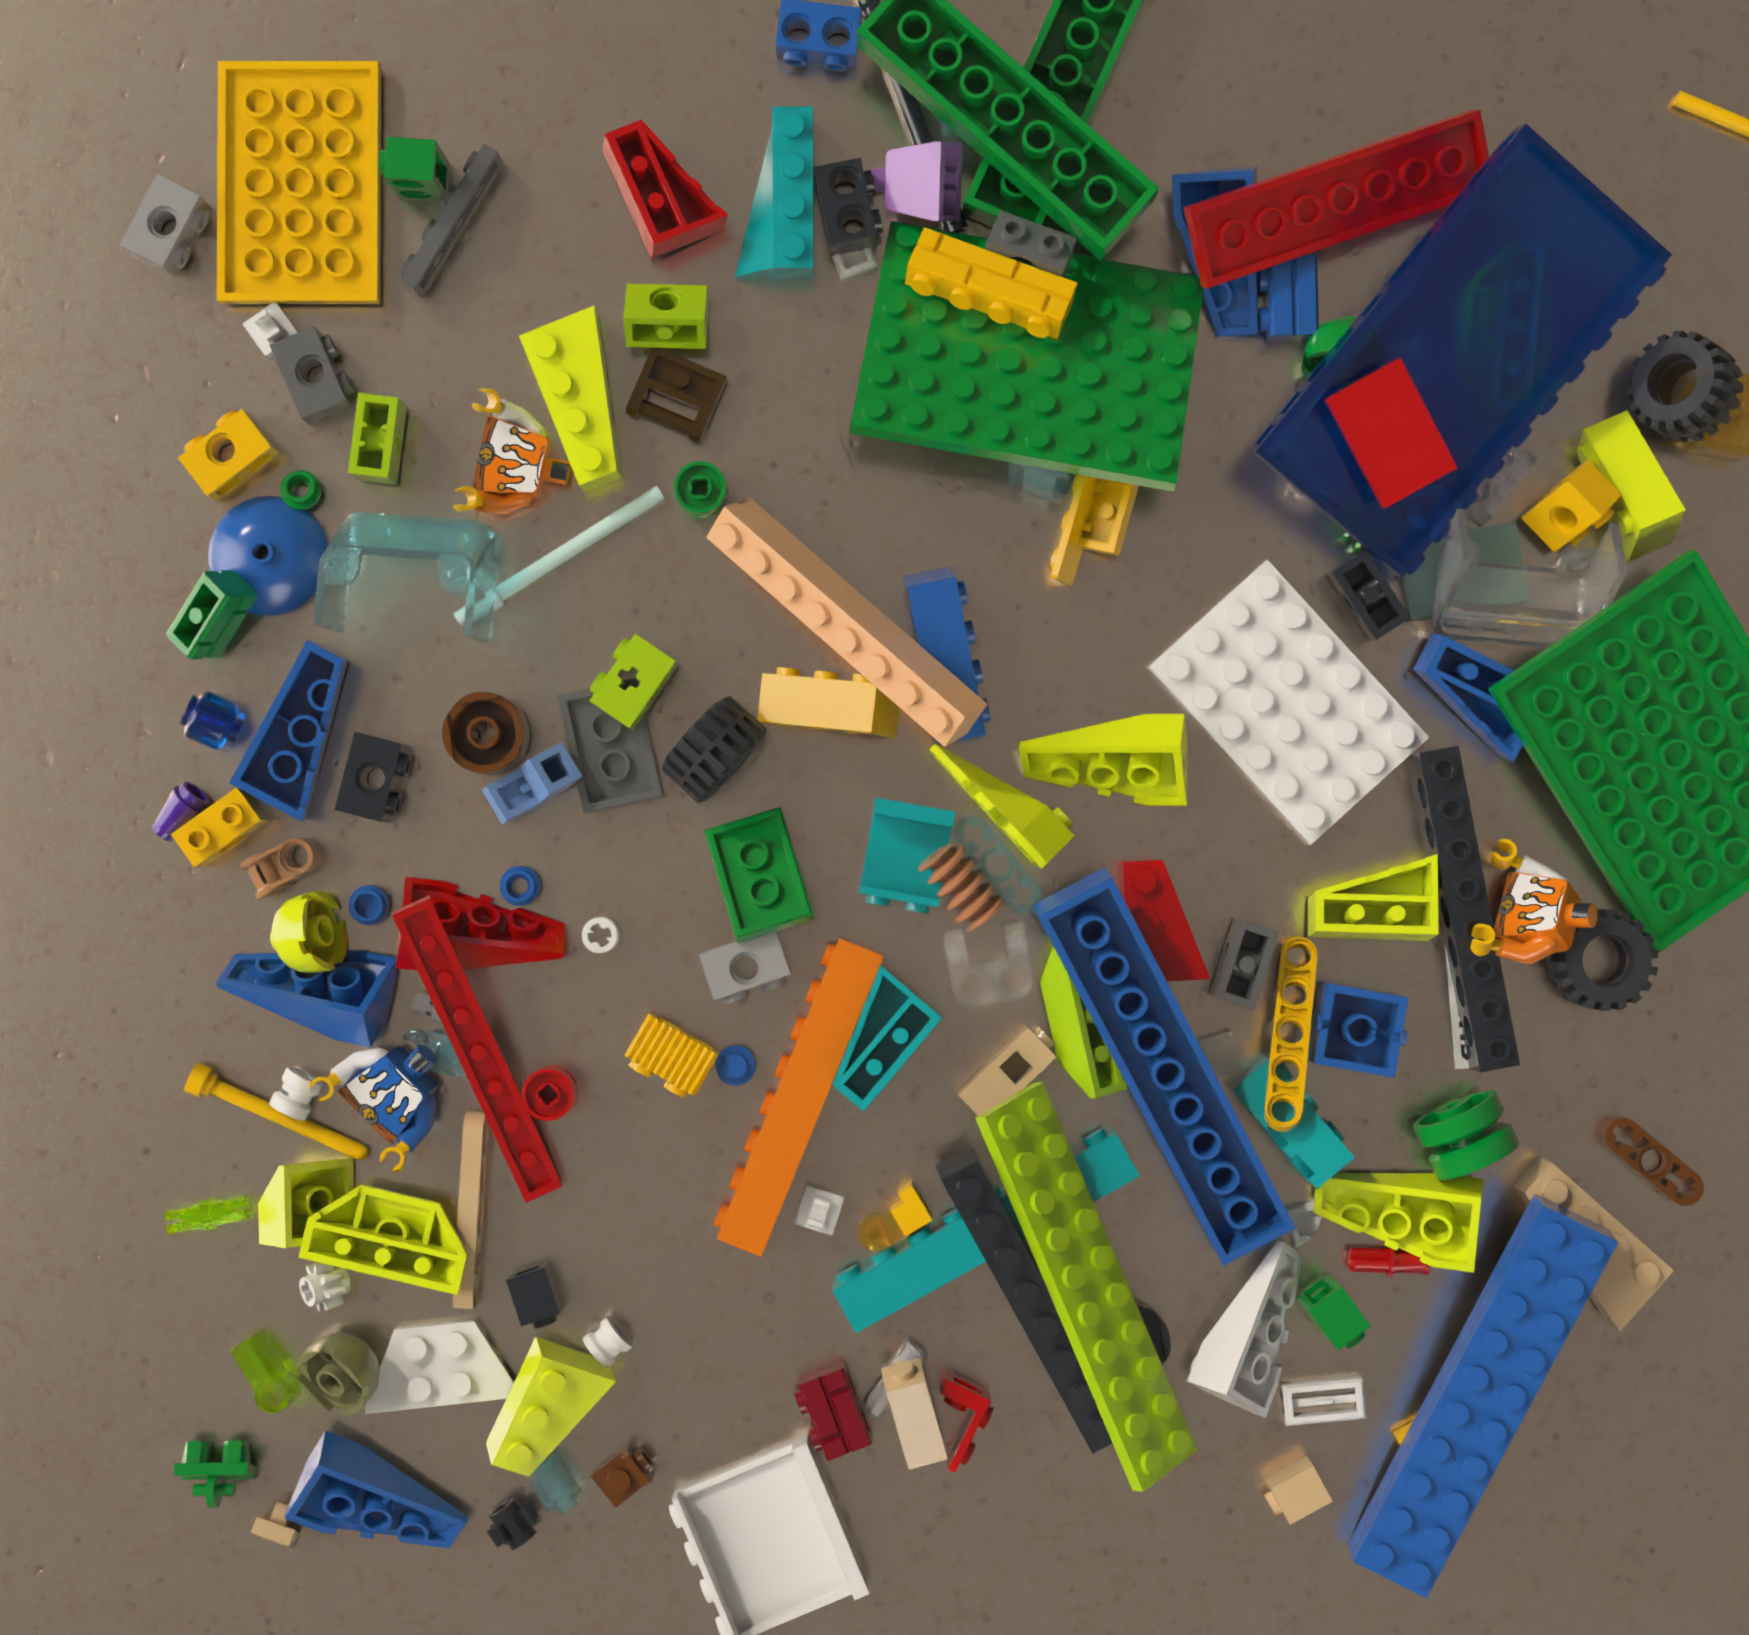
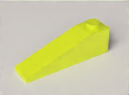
M1142 714L1021 741L1019 744L1024 777L1069 788L1076 784L1098 788L1097 794L1110 797L1111 792L1134 797L1133 803L1146 806H1187L1188 743L1185 714Z
M1336 1173L1318 1189L1315 1188L1313 1213L1354 1232H1364L1385 1242V1246L1396 1251L1400 1248L1420 1257V1261L1429 1266L1474 1273L1484 1179L1461 1176L1449 1180H1439L1435 1177L1434 1173Z

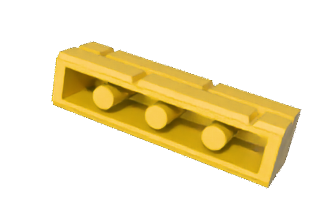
M928 228L923 229L917 246H915L909 259L905 284L911 286L920 295L931 296L934 294L949 300L956 308L962 310L972 308L988 314L997 323L1007 324L1011 322L1026 328L1035 337L1045 338L1049 336L1058 339L1072 307L1078 284L1072 280Z

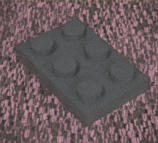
M637 678L624 680L625 686L623 690L626 691L629 686L637 688L639 686ZM590 688L557 695L570 755L582 774V777L577 781L583 813L663 796L645 714L635 729L631 730L589 701L593 696V693L589 691Z

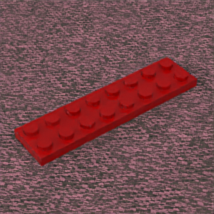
M1472 109L1183 207L1201 286L1211 288L1495 190L1481 110Z

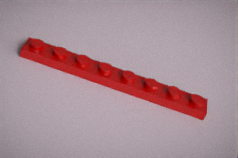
M430 895L391 912L525 1203L562 1187L563 1185L531 1115L522 1103V1095Z

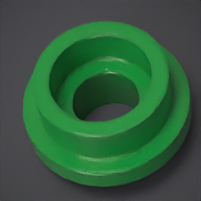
M298 470L289 473L282 480L280 494L285 504L296 510H307L319 501L321 485L312 473ZM304 486L308 488L305 496L297 497L294 495L298 487Z

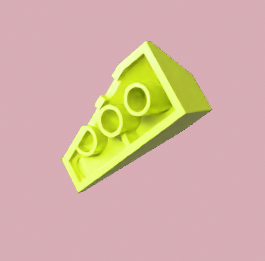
M934 744L929 749V752L1036 868L1042 869L1075 836L1069 830L1074 825L1073 822L1059 807L1052 811L1047 805L937 744Z

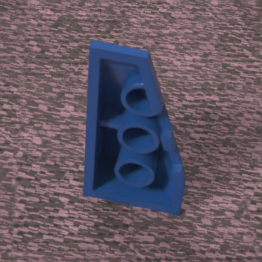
M1257 167L1224 168L1172 174L1173 217L1182 235L1191 265H1193L1196 276H1199L1183 207L1257 183ZM1258 271L1211 288H1204L1203 298L1217 336L1258 335Z
M363 950L347 951V956H345L344 960L334 965L335 969L320 973H304L291 969L280 959L277 953L235 954L216 981L217 988L331 1039L371 1048L388 1020L398 969H395L396 957Z
M329 1431L324 1432L308 1457L284 1517L287 1520L321 1533L336 1534L338 1528L361 1531V1538L374 1539V1534L378 1533L397 1536L402 1543L442 1548L451 1547L468 1521L467 1515L364 1445Z

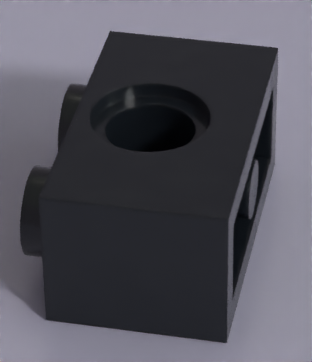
M1367 550L1359 552L1327 573L1370 641L1379 639L1411 618Z
M354 732L334 810L378 822L389 823L390 816L395 817L401 803L402 794L397 792L400 778H406L410 769L412 755L407 754L409 745ZM379 767L384 773L385 780L379 789L373 790L367 783V775L370 770Z

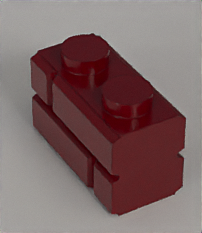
M844 1361L799 1378L798 1386L800 1390L795 1391L794 1395L801 1414L809 1413L814 1428L808 1429L816 1453L824 1451L827 1461H831L849 1452H854L873 1444L872 1433Z

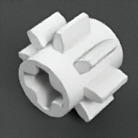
M319 1262L306 1266L308 1276L302 1277L299 1282L300 1293L304 1302L310 1307L316 1305L319 1312L344 1305L342 1295L349 1293L351 1288L347 1271L344 1268Z

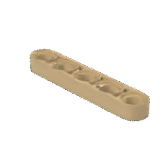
M466 1111L463 1123L457 1234L468 1253L459 1294H453V1308L475 1309L479 1289L489 1124L484 1113L478 1111Z

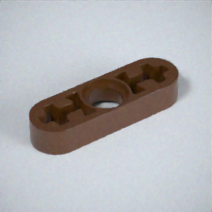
M1621 1116L1611 1117L1602 1124L1600 1129L1602 1144L1667 1199L1682 1206H1690L1700 1200L1704 1192V1184L1701 1177L1638 1124ZM1627 1126L1628 1129L1625 1131V1135L1639 1145L1633 1150L1627 1144L1619 1141L1614 1144L1613 1142L1616 1139V1135L1613 1133L1614 1128L1624 1129ZM1649 1150H1657L1662 1157L1661 1166L1654 1172L1645 1171L1641 1163L1642 1156ZM1670 1172L1682 1180L1689 1178L1687 1186L1691 1189L1687 1195L1681 1192L1676 1195L1679 1189L1678 1186L1664 1177Z

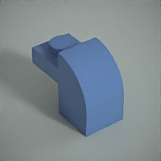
M560 742L528 759L519 769L487 785L482 792L501 824L504 825L558 796L575 784L582 777V774L564 744Z

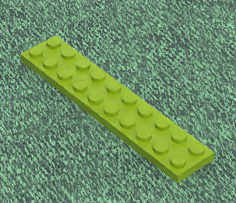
M1032 1083L975 1119L1133 1491L1144 1492L1198 1450L1044 1083Z

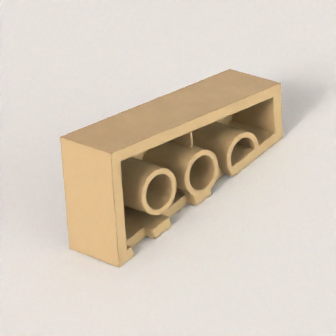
M1538 1157L1514 1184L1513 1188L1526 1207L1535 1193L1609 1229L1616 1238L1618 1244L1589 1297L1598 1308V1312L1605 1322L1621 1332L1674 1270L1552 1162Z

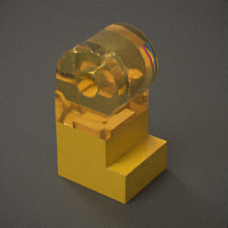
M913 1181L898 1189L900 1201L882 1212L873 1211L867 1213L861 1219L858 1226V1239L865 1249L870 1251L883 1250L933 1220L932 1212Z

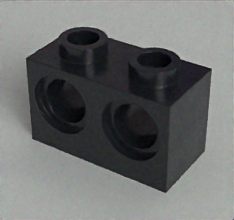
M861 158L813 167L814 182L829 256L860 251L866 248H876L877 234L883 233L879 209L871 210L868 196L875 194L871 170L863 171ZM841 181H850L856 186L855 190L849 194H841L834 187ZM857 219L863 223L864 227L857 233H849L843 229L842 225L847 220Z

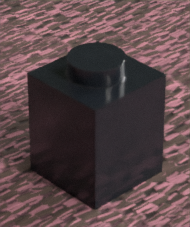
M549 1261L513 1273L506 1280L521 1327L532 1323L534 1329L557 1321L556 1315L560 1314L565 1306Z

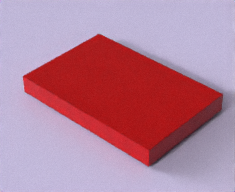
M1396 358L1324 399L1381 508L1385 509L1458 468L1401 358Z

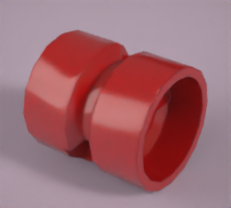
M550 1064L532 1073L524 1082L521 1092L522 1103L527 1112L534 1118L543 1121H553L572 1110L579 1100L581 1090L580 1082L571 1069L560 1064Z

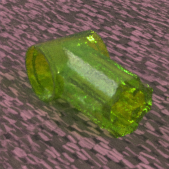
M262 1330L230 1350L231 1355L253 1388L256 1405L262 1411L275 1414L286 1409L298 1399L301 1391L298 1378L286 1370ZM272 1383H278L284 1388V1401H278L273 1398L270 1392Z

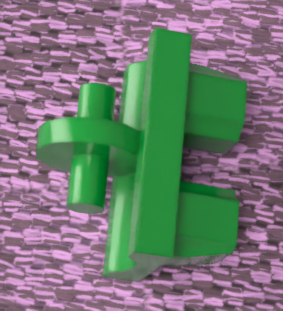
M187 1441L182 1463H174L173 1476L181 1477L182 1480H207L206 1484H194L192 1493L193 1497L206 1496L208 1508H219L222 1496L235 1495V1484H222V1480L256 1479L257 1467L250 1464L248 1442L224 1441L223 1462L210 1463L211 1443Z

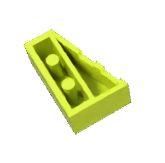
M1628 410L1583 429L1577 447L1579 461L1582 464L1589 459L1622 493L1611 506L1615 513L1610 518V522L1628 562L1672 544L1686 509Z
M1438 854L1315 891L1308 897V938L1429 941L1439 935Z
M535 1337L486 1442L491 1465L529 1477L615 1384L616 1380L611 1367H604L592 1355Z

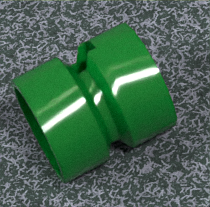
M695 461L688 463L676 475L673 487L675 497L683 511L693 519L702 521L714 519L728 505L729 490L726 480L719 468L710 462Z

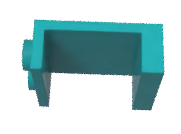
M882 798L875 799L859 893L867 895L866 903L889 906L890 899L906 902V910L928 914L930 906L939 907L940 899L936 894L941 888V881L929 885L927 881L933 873L932 869L919 872L917 868L931 854L949 844L955 811Z

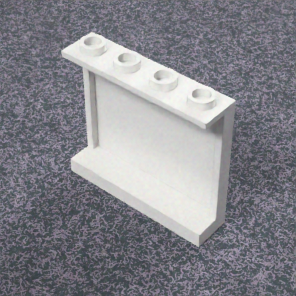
M808 1434L674 1491L672 1497L673 1504L669 1505L670 1515L676 1528L683 1527L688 1538V1542L684 1543L685 1550L692 1566L698 1564L704 1577V1579L700 1580V1585L708 1603L714 1602L720 1615L715 1618L720 1635H757L849 1595H852L854 1600L870 1594L869 1580Z

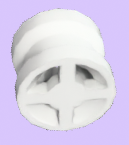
M610 1316L601 1321L600 1328L596 1332H588L582 1338L590 1353L606 1368L611 1367L615 1363L616 1356L620 1352H628L633 1347L630 1337Z

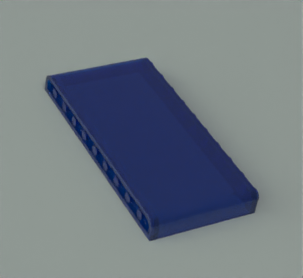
M1528 124L1520 125L1500 143L1260 434L1251 447V452L1399 577H1404L1406 573L1411 575L1424 562L1425 556L1423 553L1431 543H1438L1450 531L1452 524L1449 522L1459 510L1465 511L1473 504L1479 494L1476 489L1486 478L1488 480L1492 479L1505 464V460L1502 458L1511 447L1516 448L1528 438L1532 432L1529 426L1539 414L1541 416L1545 415L1554 407L1559 399L1556 394L1566 382L1568 384L1572 383L1586 367L1583 361L1592 350L1595 352L1600 350L1609 341L1613 334L1610 329L1618 319H1625L1635 310L1640 302L1637 297L1646 286H1653L1667 270L1664 264L1673 254ZM1396 358H1401L1458 468L1383 509L1379 505L1324 399Z

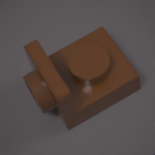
M629 1443L595 1470L591 1478L614 1507L617 1508L640 1488H646L652 1483L655 1475L652 1471L654 1464L643 1449L639 1448L636 1451L631 1443Z

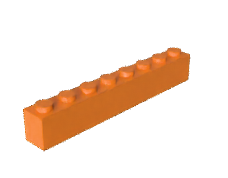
M839 937L837 944L828 942L820 962L827 969L822 981L813 979L805 1002L812 1004L806 1019L798 1016L789 1039L796 1041V1045L791 1056L783 1054L774 1075L781 1079L776 1093L768 1091L759 1114L766 1116L760 1131L753 1128L744 1151L751 1155L745 1168L737 1165L728 1187L735 1191L730 1206L724 1203L721 1204L713 1226L720 1228L716 1239L762 1257L871 990L879 966L884 958L883 954L842 937Z

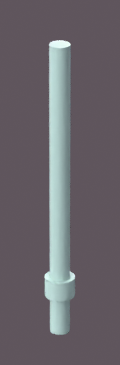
M657 486L653 487L498 586L490 585L478 593L479 598L453 613L455 618L463 627L488 610L493 613L505 605L504 600L665 500L664 496Z

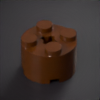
M475 692L458 700L446 715L442 726V739L447 753L461 767L475 773L493 775L510 770L524 758L529 745L530 729L524 713L514 702L494 693ZM484 724H487L489 728L495 729V735L489 738L488 744L486 740L478 738V732H482L485 729Z

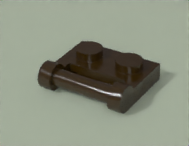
M651 348L628 401L625 413L636 418L639 415L684 433L688 435V440L700 444L726 384L727 376L662 348ZM649 389L699 410L695 420L647 401L646 396Z

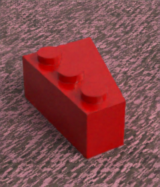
M642 119L604 134L602 151L651 259L724 230L728 214L721 206L717 207L702 190L701 184L694 177L691 178L678 164L673 153Z

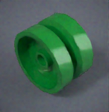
M1480 1091L1453 1100L1425 1114L1413 1124L1412 1127L1420 1144L1424 1147L1435 1148L1430 1154L1428 1161L1437 1179L1449 1180L1481 1170L1510 1155L1518 1148L1520 1143L1511 1124L1496 1122L1504 1111L1496 1091Z

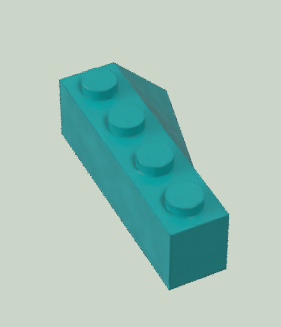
M813 106L772 107V128L735 279H814Z

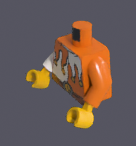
M488 388L478 389V391L487 394L489 402L485 408L482 405L472 403L473 409L481 413H493V416L487 415L472 487L463 486L454 490V492H462L467 496V505L457 504L453 506L454 509L458 512H465L475 508L478 512L506 515L529 506L533 499H541L546 481L567 485L571 473V464L569 461L551 458L553 444L546 438L545 428L525 409L505 399H500L495 390Z
M1500 839L1498 841L1497 848L1508 853L1509 856L1502 857L1497 853H1493L1491 857L1493 865L1497 869L1502 870L1512 866L1516 868V871L1508 872L1494 930L1486 924H1477L1473 927L1471 935L1476 939H1473L1470 948L1472 952L1477 956H1485L1493 950L1496 956L1524 964H1533L1556 952L1567 951L1572 946L1576 928L1595 927L1597 923V908L1595 904L1581 903V899L1571 886L1569 880L1550 867L1527 855H1524L1522 858L1516 855L1517 847L1511 840Z

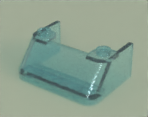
M366 512L353 513L342 522L320 558L313 625L334 632L344 633L348 585L353 583L360 574L362 554L438 560L437 579L441 587L449 593L467 596L463 636L481 643H490L499 536L491 525L480 520Z

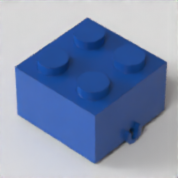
M1320 981L1309 1040L1308 1061L1319 1065L1395 1078L1400 1046H1405L1407 1040V1030H1403L1409 997Z

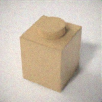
M1307 1456L1264 1479L1270 1489V1492L1264 1494L1273 1513L1276 1517L1283 1513L1290 1525L1333 1502Z

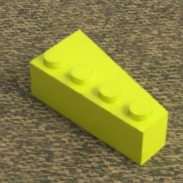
M595 306L519 335L581 489L585 493L621 478L610 391L606 374V362L602 345L600 318Z

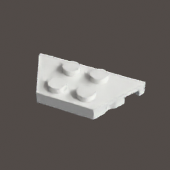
M477 1318L396 1327L380 1366L378 1387L366 1403L365 1414L507 1399L514 1380L503 1365L504 1360L497 1349L491 1346L487 1340V1334Z

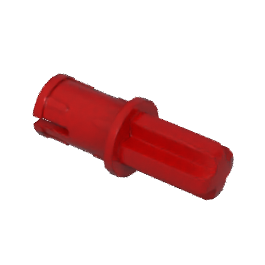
M1387 1246L1385 1249L1351 1248L1347 1256L1350 1271L1386 1273L1387 1277H1392L1394 1273L1429 1275L1431 1267L1421 1262L1420 1257L1402 1249H1397L1396 1251Z

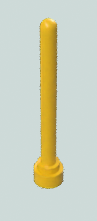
M196 1063L186 1081L184 1091L198 1098L202 1095L210 1097L212 1094L354 1159L365 1160L369 1155L367 1146L310 1120L302 1121L289 1117L270 1106L269 1102L220 1081L219 1075L213 1073L214 1068L203 1063Z

